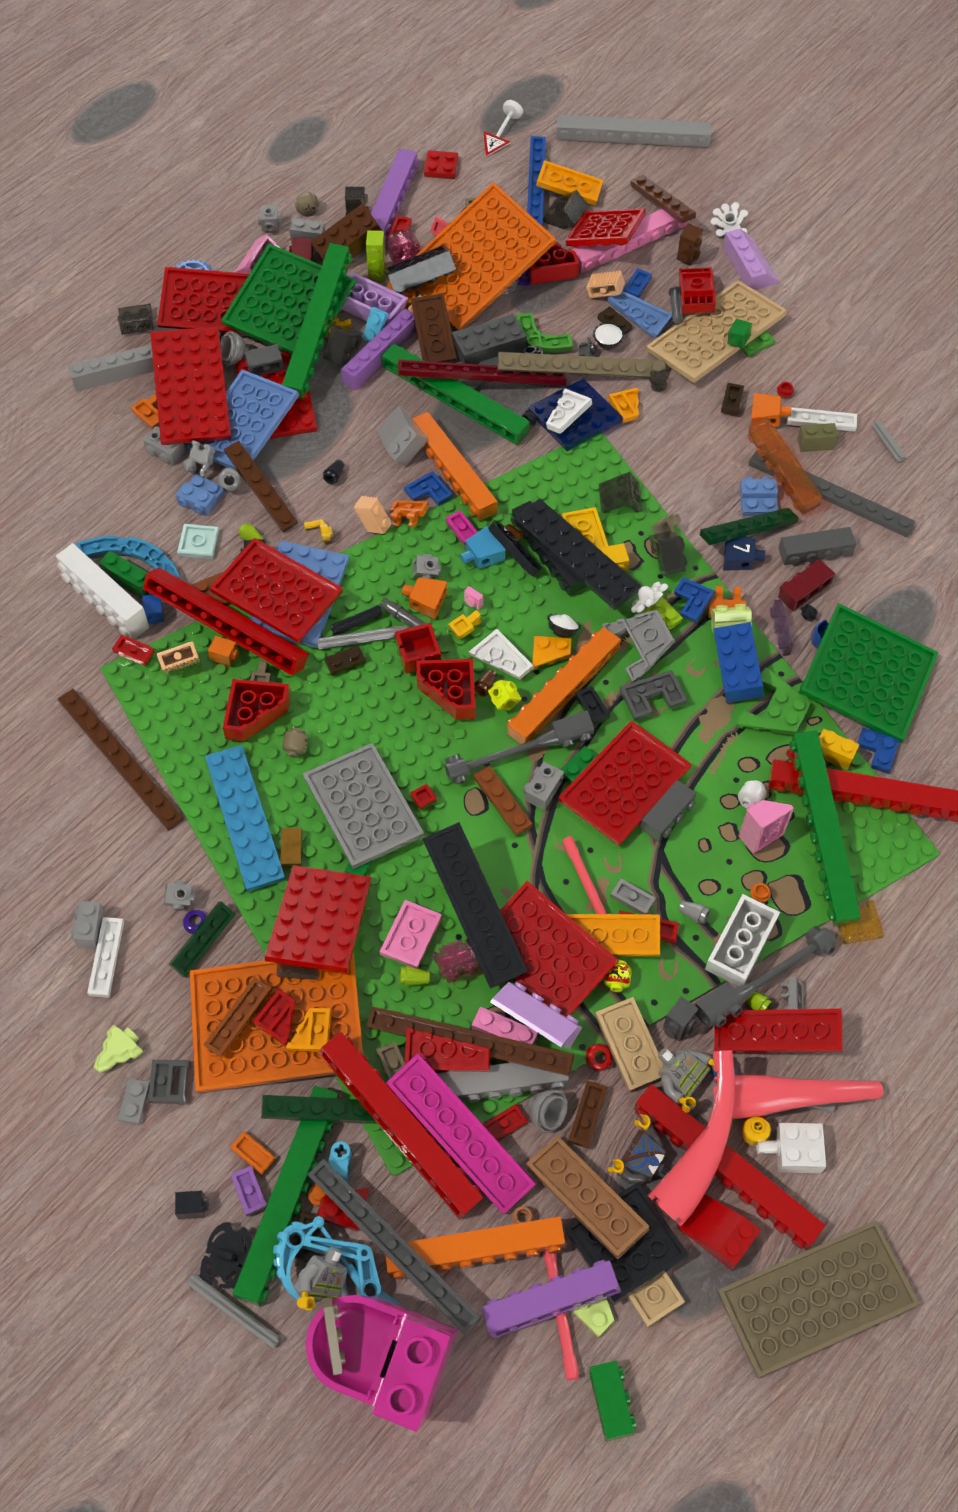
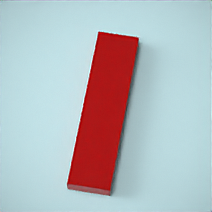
M516 1103L483 1125L497 1141H500L526 1125L528 1120ZM452 1157V1162L458 1167L459 1164Z

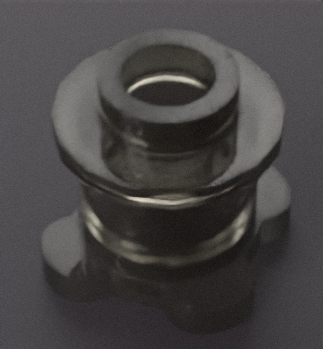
M653 370L650 372L651 378L649 380L653 391L662 392L667 388L666 370Z

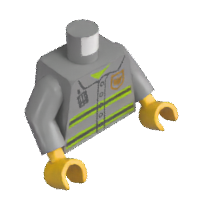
M664 1048L658 1054V1058L664 1063L658 1072L662 1078L661 1082L664 1093L677 1104L681 1103L682 1110L688 1113L691 1108L686 1104H691L693 1107L696 1106V1100L690 1096L709 1072L710 1068L708 1066L711 1065L714 1070L713 1059L711 1056L700 1051L684 1049L675 1050L671 1053L667 1048Z
M331 1246L326 1257L312 1256L306 1267L299 1273V1279L294 1286V1289L302 1295L297 1300L299 1308L313 1310L315 1308V1300L322 1301L323 1298L331 1297V1300L348 1295L346 1285L348 1271L339 1262L342 1254L341 1250Z

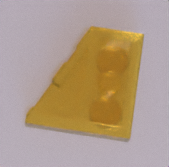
M873 900L868 901L859 908L861 919L858 923L838 926L843 944L883 938L884 933Z

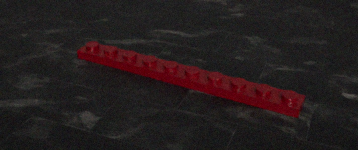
M399 359L397 364L398 376L554 386H566L567 382L566 374L499 371L496 365Z

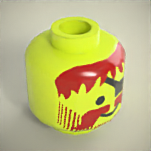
M619 960L604 978V984L613 992H622L623 989L628 988L631 984V967L625 961Z

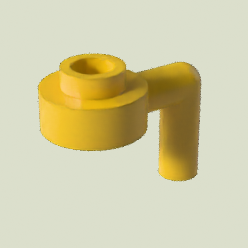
M323 519L304 523L305 530L320 527L323 542H328L330 537H333L331 526L328 527Z

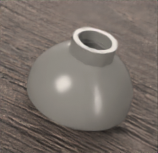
M229 331L220 340L222 363L224 365L233 366L239 363L242 358L245 359L244 351H249V347L244 344L239 334Z
M548 1089L529 1100L528 1109L534 1125L539 1130L548 1133L556 1130L563 1123L567 1114V1100L562 1092Z

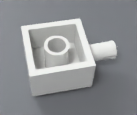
M779 1123L775 1130L776 1141L766 1140L758 1142V1145H756L757 1154L777 1155L778 1173H822L826 1168L823 1124Z

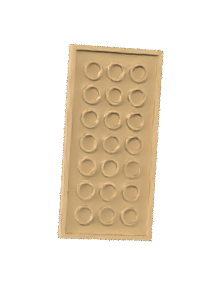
M738 280L715 296V313L690 314L679 325L673 326L648 344L646 351L659 360H665L666 365L695 383L741 349L727 344L728 331L736 318L752 323L751 336L745 344L747 345L787 315V310Z

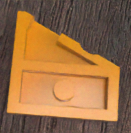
M638 387L608 395V401L622 423L638 419Z
M534 636L532 663L534 669L532 670H537L539 666L544 664L551 665L559 660L562 661L570 658L571 638Z
M309 1008L304 1016V1021L299 1024L296 1029L297 1033L292 1041L288 1042L286 1049L288 1051L319 1052L321 1047L329 1041L332 1010L330 1008Z

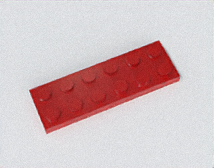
M842 1008L743 1010L737 1017H734L732 1014L726 1016L727 1021L723 1026L718 1028L715 1025L714 1051L733 1050V1053L843 1052Z

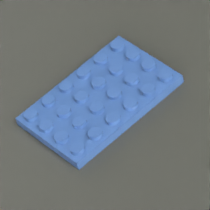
M241 370L226 391L231 439L199 443L210 445L216 449L213 455V462L225 467L235 468L225 454L224 449L239 440L254 461L299 397L298 391ZM189 443L187 446L189 452L192 449V443Z
M281 540L277 551L338 586L342 582L350 560L349 555ZM333 604L298 644L318 647L317 639L322 636ZM253 616L250 617V620L286 641L297 643Z

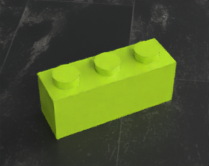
M367 230L368 279L371 281H385L384 231Z

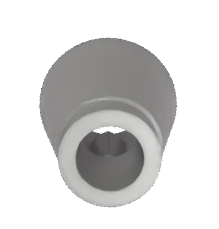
M684 900L679 907V912H682L698 924H705L711 911L706 905Z

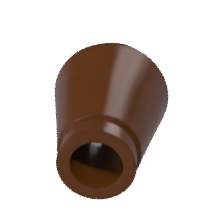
M489 669L475 682L474 691L482 697L489 695L488 691L493 687L497 673Z

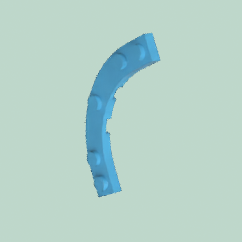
M102 536L76 542L77 547L89 558L103 556L111 551L115 554L140 559L154 570L160 567L180 579L173 562L164 555L163 551L141 539Z

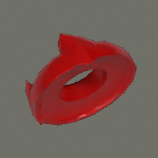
M598 1043L588 1048L585 1058L587 1065L591 1069L602 1071L611 1067L612 1053L607 1046ZM598 1051H602L605 1055V1060L600 1064L595 1061V1054Z

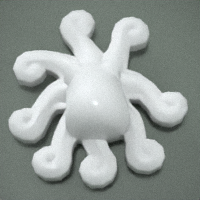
M737 202L731 205L732 211H729L728 204H722L721 209L724 211V214L719 208L714 209L713 215L718 216L719 219L716 217L712 218L711 225H717L724 229L716 230L717 237H722L725 235V232L742 229L747 233V229L741 228L740 224L743 218L747 217L748 211L741 210L739 217H737V209L739 208Z
M655 582L652 587H641L638 592L639 597L632 602L633 607L631 611L639 613L645 606L650 607L654 605L663 595L662 592L668 588V585L666 583L661 585L660 582Z

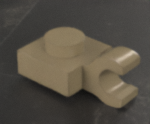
M671 514L668 517H662L651 527L659 542L666 541L675 532L673 526L679 523L681 518L678 514L675 516Z
M259 661L258 672H252L251 681L271 682V673H268L267 661Z

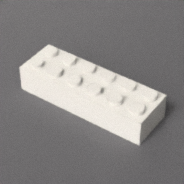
M72 543L56 555L57 567L62 572V579L66 583L70 582L78 594H83L84 599L90 605L93 604L100 615L104 614L112 626L116 625L122 635L136 639L149 629L144 608L77 546Z

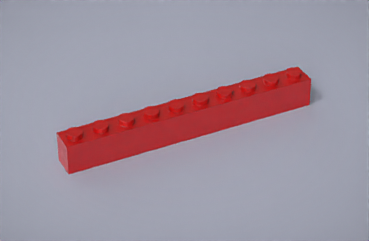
M160 567L146 574L143 589L231 641L236 642V644L291 676L304 669L309 653Z
M773 759L769 775V789L777 792H792L796 795L803 794V790L798 786L799 773L794 768V762ZM826 768L833 800L836 802L845 801L851 802L854 805L862 804L872 808H886L894 812L903 811L909 812L912 815L921 814L931 818H944L958 822V790Z
M340 1032L323 1045L318 1054L460 1220L483 1199L480 1189L475 1184L469 1182L464 1170L452 1162L451 1155L440 1148L436 1138L432 1134H428L420 1120L410 1113V1109L402 1100L398 1099L395 1092L381 1079L380 1072L376 1068H372L367 1062L366 1056L361 1051L358 1052L353 1046L351 1038Z
M653 1084L646 1089L635 1103V1112L641 1119L643 1118L640 1114L649 1116L650 1122L653 1124L652 1127L658 1133H664L670 1138L669 1141L675 1147H681L685 1151L690 1148L706 1129V1127L690 1114L684 1112L679 1105ZM726 1144L721 1161L715 1172V1176L721 1180V1184L726 1189L735 1191L743 1203L752 1205L760 1217L769 1219L778 1232L786 1233L791 1237V1241L795 1246L800 1249L804 1248L807 1251L826 1225Z

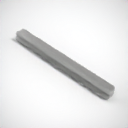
M406 625L323 637L317 639L318 649L390 639L395 638L396 631L408 628Z
M192 1274L189 1277L187 1284L270 1347L275 1348L278 1345L280 1337L196 1274Z

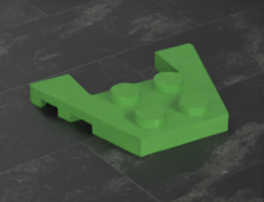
M765 667L761 675L763 686L774 690L775 693L762 718L743 710L736 723V727L742 729L743 727H749L757 731L764 729L771 730V733L794 735V733H797L811 703L769 668Z

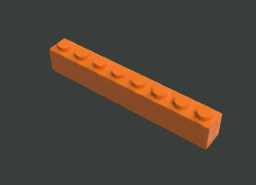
M427 411L412 418L414 423L429 439L422 447L425 449L428 458L434 461L437 470H441L444 479L451 483L453 491L460 495L462 503L469 507L472 516H476L481 521L498 513L497 500Z
M604 627L599 632L596 631L592 635L591 640L587 644L584 643L579 652L569 658L567 665L564 668H559L555 677L552 680L549 679L543 689L533 695L528 705L524 704L516 717L513 716L508 721L507 734L520 744L531 741L575 696L576 692L580 691L620 649L621 639Z
M561 1216L406 1242L433 1270L438 1269V1272L450 1271L451 1267L454 1266L470 1268L473 1266V1263L482 1262L483 1265L493 1264L496 1259L504 1258V1261L516 1260L517 1256L520 1255L536 1257L540 1255L539 1252L547 1250L549 1254L561 1252V1249L565 1248ZM386 1256L388 1275L394 1277V1279L406 1278L404 1273Z

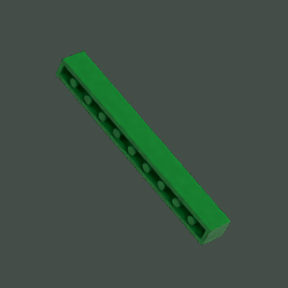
M329 243L282 384L298 391L299 398H304L305 393L309 391V381L314 376V366L319 361V351L323 349L324 336L329 331V321L333 319V308L338 304V293L342 291L343 278H346L347 266L352 261V254H350L349 247Z
M393 344L381 356L382 367L397 376L398 359L424 361L396 344ZM398 376L515 445H518L529 434L530 422L526 418L517 415L512 410L503 407L498 402L491 400L459 380Z
M818 731L794 733L789 745L791 752H794L795 755L793 761L794 768L799 773L798 786L803 790L802 804L803 807L807 808L808 812L806 814V822L808 826L811 825L810 839L816 848L814 852L815 861L820 865L819 879L820 882L824 883L825 887L823 897L825 902L828 901L829 909H827L829 921H832L833 927L858 923L861 915Z
M314 1085L310 1097L340 1098L339 1093ZM300 1121L232 1293L236 1299L258 1307L261 1306L262 1301L266 1302L270 1292L268 1288L269 1282L275 1279L277 1267L274 1266L273 1262L276 1259V1255L273 1254V1247L279 1243L277 1234L283 1232L286 1227L292 1224L295 1215L299 1216L303 1206L301 1199L303 1194L307 1195L311 1185L307 1174L319 1164L316 1160L319 1153L322 1154L326 1147V1141L324 1140L326 1134L331 1133L334 1122Z

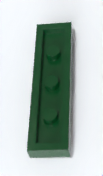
M218 901L169 962V965L182 977H187L190 970L194 968L236 914L222 901Z

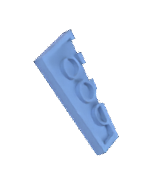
M622 291L621 295L608 297L610 305L654 339L659 337L672 320L671 313L625 291Z

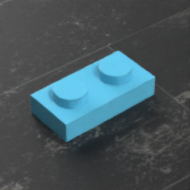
M371 307L362 339L370 342L384 328L388 316L387 312Z

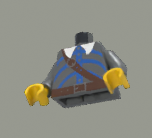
M640 1114L643 1118L642 1124L639 1120L634 1121L635 1126L642 1127V1130H638L621 1160H611V1162L615 1163V1168L608 1167L610 1173H617L619 1177L629 1184L650 1183L655 1174L664 1178L672 1169L662 1162L666 1155L665 1146L658 1133L650 1124L649 1116Z

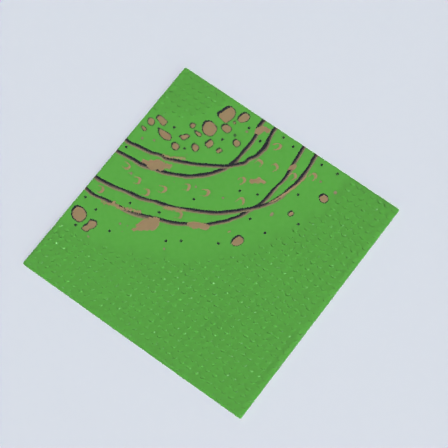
M600 430L590 432L484 483L497 500L498 513L479 521L476 516H472L469 507L462 503L459 495L440 506L428 510L424 517L418 518L416 527H409V519L402 522L400 526L388 529L385 534L379 533L340 552V554L349 555L350 559L340 584L343 592L333 603L321 638L336 636L331 631L332 624L373 606L380 605V603L385 604L382 602V599L386 597L394 604L401 605L405 611L426 624L431 623L441 652V660L473 659L474 684L489 669L497 673L495 682L499 680L513 682L522 700L510 711L497 709L496 705L491 701L490 694L482 697L475 692V719L456 720L417 688V671L405 674L395 638L324 649L290 642L309 653L303 670L291 676L267 662L268 673H271V682L289 684L291 699L289 710L286 714L245 741L226 740L223 732V723L232 679L250 680L252 672H258L259 661L266 660L237 644L239 656L236 661H233L231 667L211 661L208 649L214 637L228 638L199 621L148 644L147 646L154 648L155 653L146 666L125 657H120L101 667L103 675L264 955L292 867H282L285 881L250 892L246 891L205 759L206 755L239 745L243 747L279 861H281L282 828H302L301 866L345 873L344 871L349 861L305 782L303 773L373 743L423 830L424 837L460 822L500 910L521 886L528 881L565 914H596L576 869L562 844V840L570 836L573 837L580 857L607 914H619V910L639 914L610 897L620 879L655 897V902L647 914L660 915V919L679 923L675 944L660 941V957L614 956L618 960L625 961L631 967V984L628 988L623 989L622 992L611 991L604 984V979L571 1015L579 1020L578 1025L583 1028L570 1049L560 1047L538 1033L536 1046L574 1055L571 1072L587 1064L585 1058L586 1051L593 1044L600 1043L609 1048L595 1017V1012L634 997L648 1028L665 1018L681 996L687 1001L692 1002L726 982V980L705 970L742 894L752 898L750 891L755 884L764 883L769 887L771 891L770 898L762 904L780 912L755 964L806 935L811 928L819 927L829 921L827 914L829 905L828 901L825 902L823 897L825 887L824 883L820 882L819 879L820 865L815 861L814 852L816 848L815 844L811 843L810 833L812 830L811 825L808 826L806 822V814L808 812L807 808L803 807L802 795L786 791L777 792L768 788L773 759L791 762L786 752L790 749L789 742L792 740L793 735L771 733V730L764 729L757 731L749 727H743V729L736 727V723L743 710L762 718L775 691L763 686L764 697L726 703L715 636L711 629L712 619L709 618V605L697 623L682 617V623L669 630L675 642L640 679L642 680L672 670L687 698V704L669 710L661 694L647 699L653 711L652 716L634 721L620 693V687L633 683L625 668L642 659L628 631L617 636L621 639L620 649L580 689L581 691L593 686L610 714V719L593 726L594 734H591L592 738L585 742H581L580 739L574 740V745L563 748L562 745L535 747L470 769L469 776L466 777L467 781L456 785L455 781L450 782L447 777L444 764L446 763L445 759L459 754L460 758H464L465 762H469L520 745V743L507 734L508 721L513 716L516 717L524 704L528 705L536 692H540L549 679L552 680L559 668H564L569 660L568 658L562 661L559 660L551 665H541L537 670H531L519 680L469 654L471 649L498 629L532 664L534 636L558 637L549 628L547 619L548 615L556 613L557 615H568L581 625V629L575 635L566 637L571 638V657L579 652L584 643L587 644L591 640L592 635L596 631L599 632L603 628L602 624L617 622V620L623 618H633L635 615L641 614V612L638 613L636 611L633 613L631 611L633 607L632 602L639 597L638 593L616 610H613L588 587L569 596L565 590L563 591L560 588L557 579L551 576L548 567L541 563L538 554L531 550L529 542L521 538L519 543L542 568L536 577L529 575L506 549L505 561L483 568H477L473 561L463 564L460 554L466 552L465 547L447 525L446 517L461 510L476 531L479 532L484 527L490 526L494 520L499 521L505 527L507 524L512 525V509L528 501H531L533 504L539 498L560 516L562 513L596 507L608 546L623 543L629 557V568L626 573L637 581L641 587H652L655 582H660L661 585L666 583L668 588L662 592V597L679 614L687 600L676 596L674 590L683 577L716 591V586H723V599L733 600L731 592L677 525L673 526L675 532L666 541L659 542L651 527L662 517H668L669 515ZM430 554L433 557H438V564H441V572L434 580L447 582V594L436 619L410 608L409 597L402 595L404 584L414 587L417 579L413 578V560L417 555ZM468 586L483 595V606L480 610L470 607L464 601V591ZM232 604L227 606L250 619L251 615ZM382 609V615L337 635L406 625L407 628L412 627L398 618L394 619L392 614ZM477 610L481 614L480 619L482 623L474 626L473 632L459 640L450 630L448 624L462 614L467 618ZM751 620L761 675L765 667L769 668L794 690L799 692L803 682L756 623ZM193 641L200 658V663H193L189 667H182V669L179 668L175 672L172 671L166 674L161 668L157 653ZM359 645L366 663L331 676L324 658ZM802 695L811 705L797 733L817 730L820 737L823 729L848 739L819 702ZM574 696L532 740L551 731L549 726L552 722L584 712L576 697ZM632 720L692 764L690 770L680 779V782L696 793L694 800L696 804L690 811L687 810L683 814L684 818L678 825L676 823L673 825L672 831L667 838L663 837L659 842L640 829V823L618 847L558 801V797L571 784L565 778H563V782L545 810L525 801L523 789L528 781L531 782L534 770L537 766L540 767L543 761L561 769L584 746L598 756ZM291 728L306 731L305 734L309 737L306 753L298 755V758L287 756V752L282 749L285 733L291 731ZM858 750L848 770L825 761L826 768L879 777ZM490 766L532 822V828L515 836L474 780L473 775ZM757 780L765 786L767 791L766 801L792 805L794 809L784 835L753 854L739 838L747 808L741 805L738 793L747 781ZM428 784L436 796L437 802L420 811L411 798L410 792ZM834 801L857 903L864 901L938 857L939 851L908 812H894L886 808H872L868 805H854L851 802ZM422 838L374 859L366 876H371L372 880L354 946V959L363 1053L369 1065L380 1072L381 1079L385 1083L389 1081L376 1050L396 1042L405 1062L406 1037L366 1027L372 1006L472 1030V1023L479 1008L483 1007L525 1025L491 1003L492 998L508 982L515 984L517 981L511 979L492 989L489 988ZM405 900L442 914V919L418 967L420 970L430 972L429 984L411 986L399 984L400 968L406 967V965L380 955V950ZM684 900L706 905L711 910L705 924H698L682 912H679L681 902ZM598 1051L595 1054V1058L599 1057L604 1053L602 1051ZM490 1058V1066L510 1063ZM435 1071V1072L438 1074V1073L450 1072V1071ZM334 1074L347 1099H356L338 1076ZM528 1091L522 1092V1095L515 1097L508 1094L501 1095V1098L490 1100L487 1097L481 1098L480 1101L474 1103L462 1102L484 1124L514 1104H519L536 1093ZM362 1123L392 1176H397L413 1166L378 1124ZM424 1126L423 1128L428 1132V1134H431L428 1131V1129ZM438 1142V1145L440 1146V1148H441V1149L444 1148V1147Z

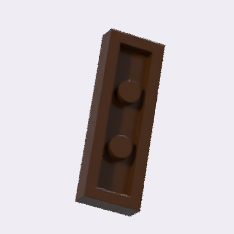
M587 1080L568 1139L569 1143L589 1149L607 1091L606 1086Z

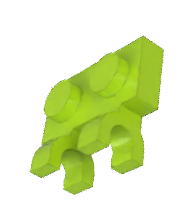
M662 596L654 605L650 607L645 606L641 611L642 614L658 610L669 630L682 623L683 620L681 615Z

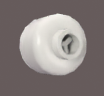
M757 780L747 781L738 793V799L744 808H748L752 803L757 804L765 800L767 796L765 786Z

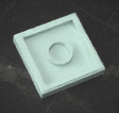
M184 524L177 551L178 556L213 560L220 532L219 527Z

